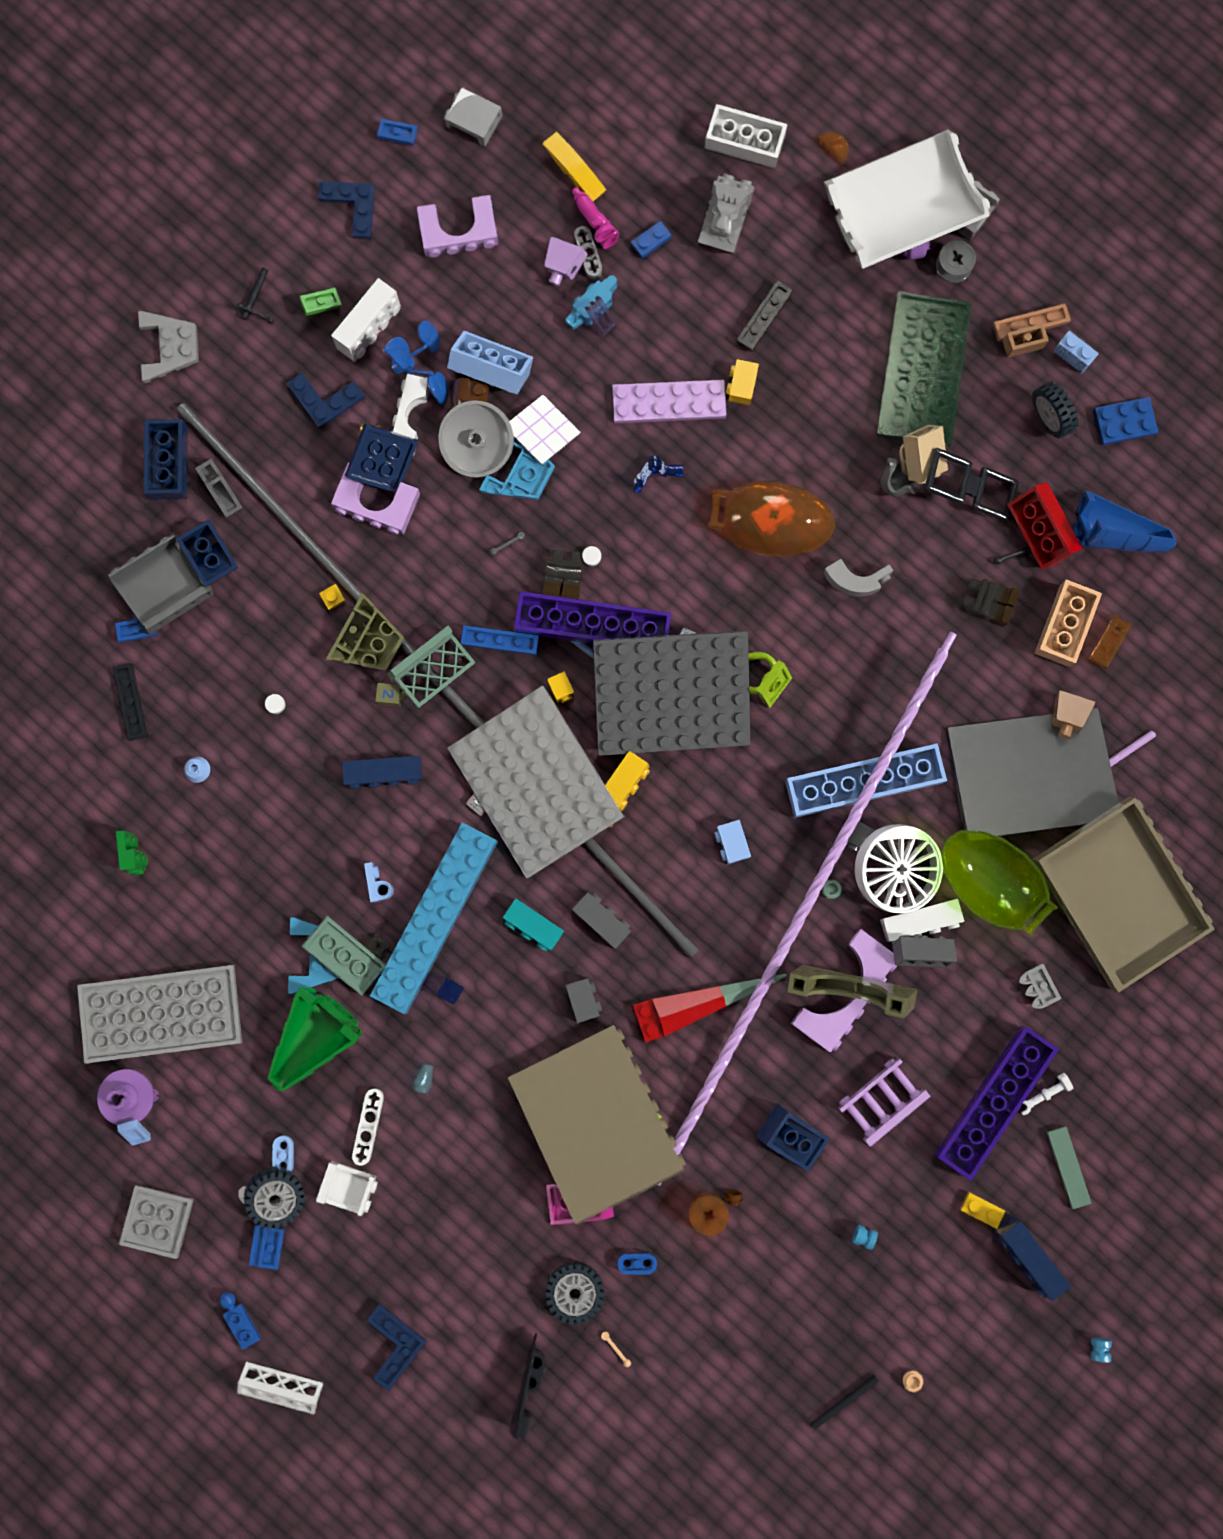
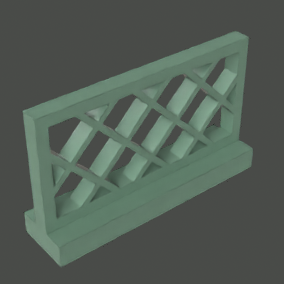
M449 626L445 627L387 674L391 681L394 680L417 709L476 663L453 636V631ZM450 640L454 644V652L444 651L447 641ZM432 653L441 654L440 663L430 662ZM444 654L454 656L453 665L443 664ZM457 656L464 657L468 664L465 667L457 666ZM418 664L427 665L426 674L416 673V666ZM430 665L440 667L439 676L429 675ZM443 667L453 668V676L451 678L443 677ZM404 675L413 676L412 686L404 685L400 678ZM416 677L426 678L425 688L415 686ZM429 679L439 680V687L437 689L428 688ZM415 690L425 691L424 699L420 703L414 697Z

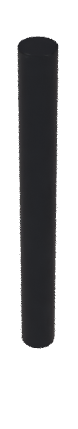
M873 1375L812 1421L811 1425L815 1430L877 1384L879 1382L877 1377Z

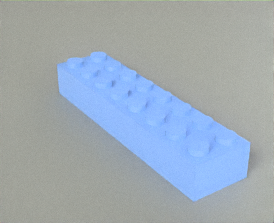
M938 744L895 753L870 800L946 782L947 778ZM880 757L787 778L785 783L794 818L855 804Z

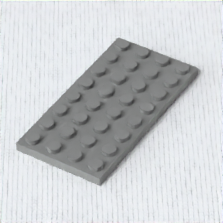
M234 965L77 985L84 1064L242 1043Z

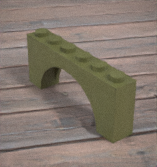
M801 965L790 973L788 993L806 997L813 994L852 997L880 1006L887 1015L905 1018L915 1007L917 989Z

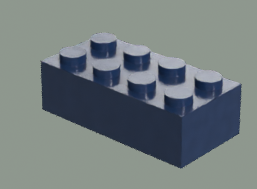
M182 419L144 420V495L149 500L187 499L188 426Z
M1011 1215L997 1229H993L996 1233L994 1238L1001 1246L1009 1250L1007 1255L1014 1263L1016 1262L1018 1266H1021L1020 1272L1026 1279L1034 1283L1032 1287L1038 1295H1041L1044 1299L1048 1298L1053 1302L1071 1287L1019 1219Z

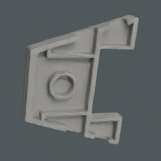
M138 311L139 328L141 330L159 329L161 363L141 365L143 383L151 382V379L163 377L166 373L173 370L178 371L199 362L197 326L195 323Z

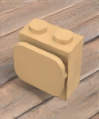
M927 425L903 436L904 443L900 447L899 454L902 472L904 475H908L909 481H917L918 484L926 483L933 450L935 448L945 450L943 426ZM939 458L935 477H939L941 473L948 470L946 459Z

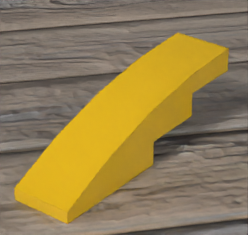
M557 132L542 143L563 173H567L576 187H580L592 201L606 191L591 169Z

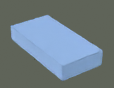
M138 1120L117 1125L118 1132L132 1146L151 1140L150 1133Z

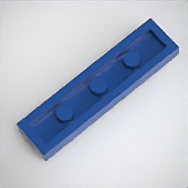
M463 625L460 644L463 646L536 655L539 636Z

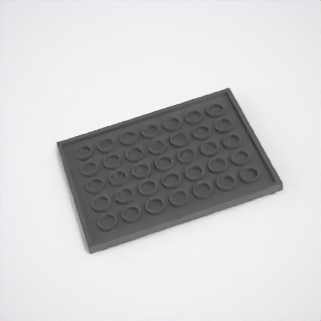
M747 631L593 640L598 755L627 754L629 751L632 753L750 745Z

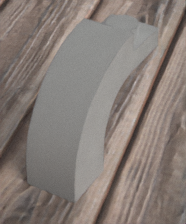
M842 559L825 568L823 574L838 591L850 596L861 597L878 592L882 587L880 583L883 584L891 578L890 575L893 569L889 564L871 576L860 577L851 573Z

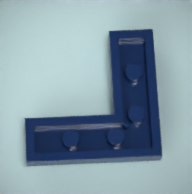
M319 181V202L354 204L353 239L371 240L375 184Z
M303 373L287 382L289 388L319 429L365 399V395L354 381L324 402Z
M380 1303L367 1321L397 1345L396 1349L373 1378L389 1391L427 1340Z

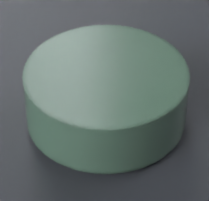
M836 880L826 881L821 889L823 896L827 899L837 898L841 894L839 882Z

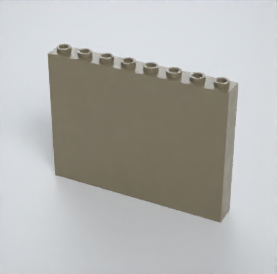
M1127 797L1032 859L1111 990L1118 993L1215 930L1212 926L1213 921L1211 917L1202 909V902L1194 896L1191 884L1185 881L1182 876V869L1173 861L1172 852L1164 846L1162 836L1153 828L1152 825L1154 823L1152 819L1144 813L1143 804L1139 799Z
M614 1025L508 1077L576 1225L685 1171L683 1166L686 1163L682 1155H677L674 1150L677 1147L672 1135L668 1137L665 1131L668 1126L664 1118L659 1119L657 1115L658 1105L655 1099L650 1100L648 1093L651 1091L646 1081L642 1083L639 1077L642 1075L638 1064L633 1065L630 1058L634 1056L629 1046L625 1047L622 1042L625 1037L621 1029L616 1030Z

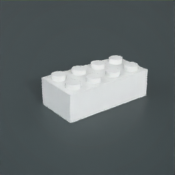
M716 104L706 136L705 148L775 168L787 124Z
M379 278L375 281L331 335L336 348L354 362L364 355L365 349L369 344L375 342L380 330H384L389 323V319L399 312L400 302L396 291Z

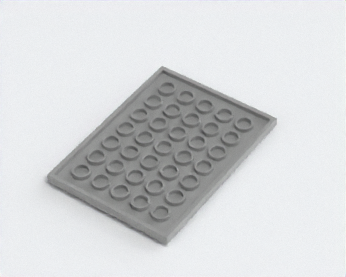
M544 686L536 689L448 747L449 752L526 878H530L624 818L620 808Z

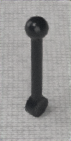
M243 303L237 304L239 310H245L273 324V318L245 307Z
M1025 547L1022 551L1005 557H996L994 563L998 565L1001 561L1022 554L1028 555L1031 549L1030 547Z

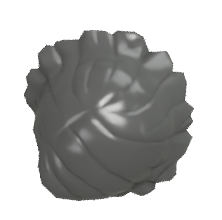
M888 458L885 470L879 479L882 490L893 497H900L907 493H917L916 482L909 481L908 475L903 474L901 462L895 458Z

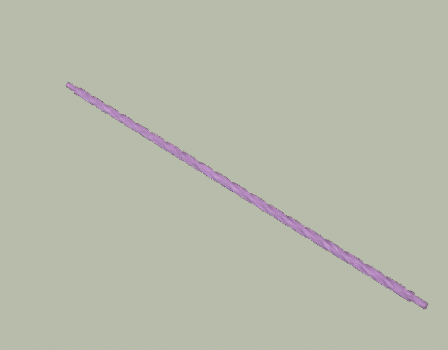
M949 632L942 647L937 650L904 715L896 726L890 741L882 752L876 767L868 778L862 793L854 804L847 821L840 830L833 847L827 854L819 873L813 880L804 901L799 906L790 927L778 945L776 953L764 971L761 981L750 997L747 1007L736 1023L732 1035L728 1038L721 1051L718 1061L713 1066L702 1090L694 1101L689 1115L680 1127L674 1140L677 1145L674 1148L677 1155L683 1149L719 1078L724 1073L733 1052L745 1034L748 1024L753 1019L762 998L774 980L777 970L782 965L791 944L796 939L805 918L817 900L820 890L825 885L834 864L844 850L849 836L853 833L863 810L876 790L877 784L882 779L893 755L900 746L906 730L910 727L920 704L925 699L934 682V678L943 666L948 656V650L957 636L955 633Z

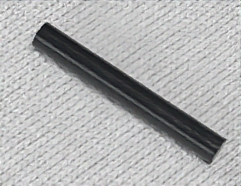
M261 268L245 307L252 310L268 274V269ZM243 310L240 318L247 321L250 313Z

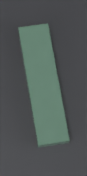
M1063 1126L1047 1131L1046 1133L1071 1209L1092 1204L1067 1127Z

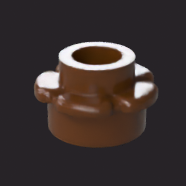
M727 1190L724 1200L730 1206H738L744 1200L742 1192L738 1190Z

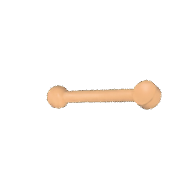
M603 1332L602 1339L610 1344L622 1359L623 1365L629 1367L631 1361L626 1359L609 1338V1333Z

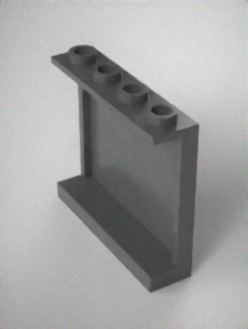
M174 535L164 537L160 540L159 544L146 548L143 554L130 558L125 565L115 567L108 575L111 583L149 635L214 595L210 585L208 587L204 586Z

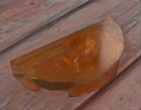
M827 132L818 136L817 140L844 164L849 153L848 142L845 138L834 132Z

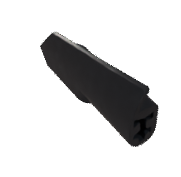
M537 1333L534 1334L509 1427V1432L515 1439H519V1437L526 1438L532 1412L524 1409L527 1394L539 1388L545 1367L546 1356L543 1351L536 1349ZM534 1357L540 1358L542 1363L534 1365ZM530 1377L536 1379V1384L529 1385Z

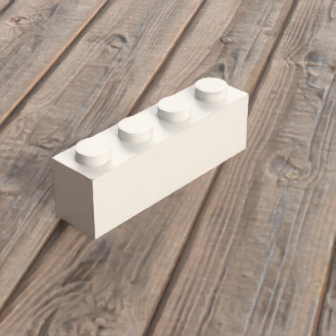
M954 899L912 912L880 919L886 942L892 941L893 944L902 935H910L917 938L922 936L923 932L929 931L930 934L941 932L940 928L948 926V929L960 927L959 923L964 922L958 899Z

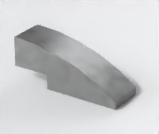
M212 459L195 468L226 517L243 508Z

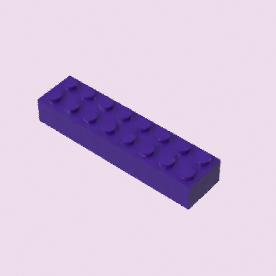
M520 591L514 630L516 633L593 644V640L666 636L669 633L671 613Z
M1020 1026L934 1156L971 1181L1059 1049L1027 1026Z

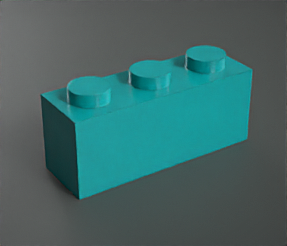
M517 899L514 900L503 917L506 920L504 924L513 930L516 927L522 931L520 935L529 941L532 938L538 941L537 946L544 951L548 949L552 951L565 932Z

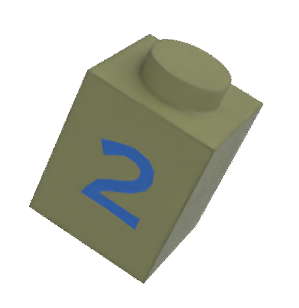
M377 683L376 703L378 705L401 707V702L405 701V693L396 684Z

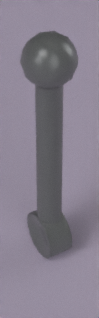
M520 532L518 533L517 537L502 544L501 546L497 548H491L490 554L496 555L499 550L507 547L508 545L516 542L517 540H524V533Z

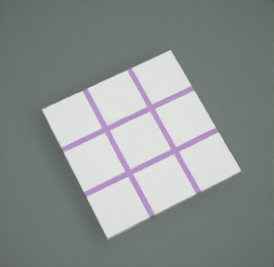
M544 395L510 421L514 438L541 465L580 434V431Z

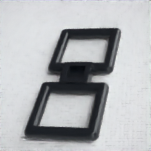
M940 448L933 450L925 483L926 491L959 504L964 502L966 494L974 498L972 504L974 510L1004 522L1010 521L1012 512L1007 504L1016 498L1019 485L1017 479L987 467L981 468L979 477L970 474L972 469V462ZM940 457L964 466L958 494L933 485ZM987 476L1011 485L1004 513L980 504Z

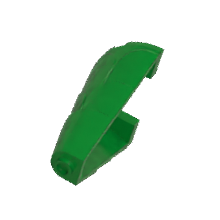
M302 986L295 994L289 1017L285 1022L280 1044L276 1047L268 1075V1080L276 1090L285 1091L314 1073V1070L331 1061L336 1055L355 1044L362 1036V1029L357 1028L359 1023L354 1016L328 995L316 994V989Z

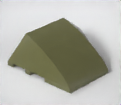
M362 592L326 659L386 671L404 636Z

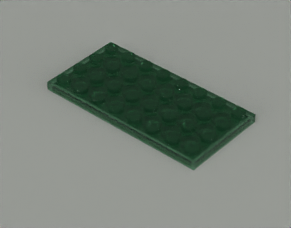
M898 291L877 436L903 439V436L922 427L936 425L943 426L945 446L950 447L952 445L971 302Z

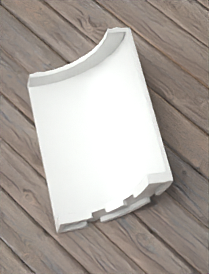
M946 130L824 182L831 206L834 205L835 210L839 214L835 217L851 252H856L857 256H855V259L862 268L990 216L988 211L990 209L989 201L977 190L972 174L968 173L957 146L959 140L956 133L954 134L950 130Z

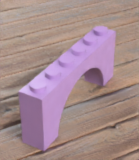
M861 929L856 932L847 945L852 949L859 961L860 977L886 982L887 978L885 976L889 971L893 972L897 967L895 966L894 953ZM852 998L844 1007L828 1014H816L801 1008L790 1024L828 1052L836 1051L842 1043L840 1041L841 1037L851 1031L853 1028L851 1023L855 1018L858 1020L864 1012L862 1008L866 1003L870 1004V1002Z

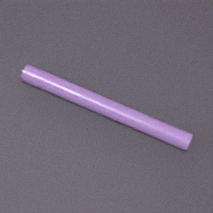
M1151 730L1109 759L1111 767L1156 737V734Z

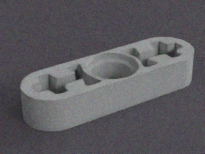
M580 226L574 233L576 245L584 250L591 249L594 252L592 256L586 257L582 263L585 273L590 279H598L602 274V265L591 231L585 226ZM580 233L586 235L585 244H583L582 237H580ZM592 261H593L594 268L597 269V270H596V273H593V271H590V270H591V264H590V262H592Z

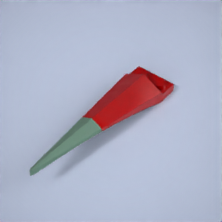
M776 975L772 983L786 977L787 975ZM762 978L650 999L632 1005L644 1043L665 1037L752 994Z

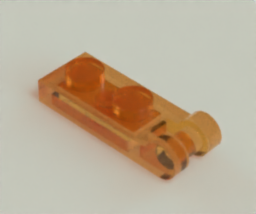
M1116 614L1111 619L1109 626L1089 660L1105 669L1109 666L1132 626L1130 622H1124ZM1115 627L1121 628V632L1117 631Z

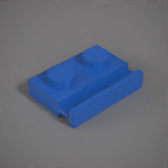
M259 1224L255 1225L249 1266L279 1269L285 1228L275 1229L272 1226L271 1229H267L266 1226L260 1227Z

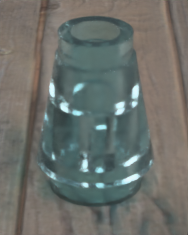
M422 1064L412 1084L414 1085V1091L428 1094L432 1086L433 1066Z

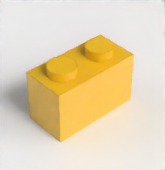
M737 359L736 366H731L730 377H733L732 383H728L726 394H729L728 401L750 405L759 364Z

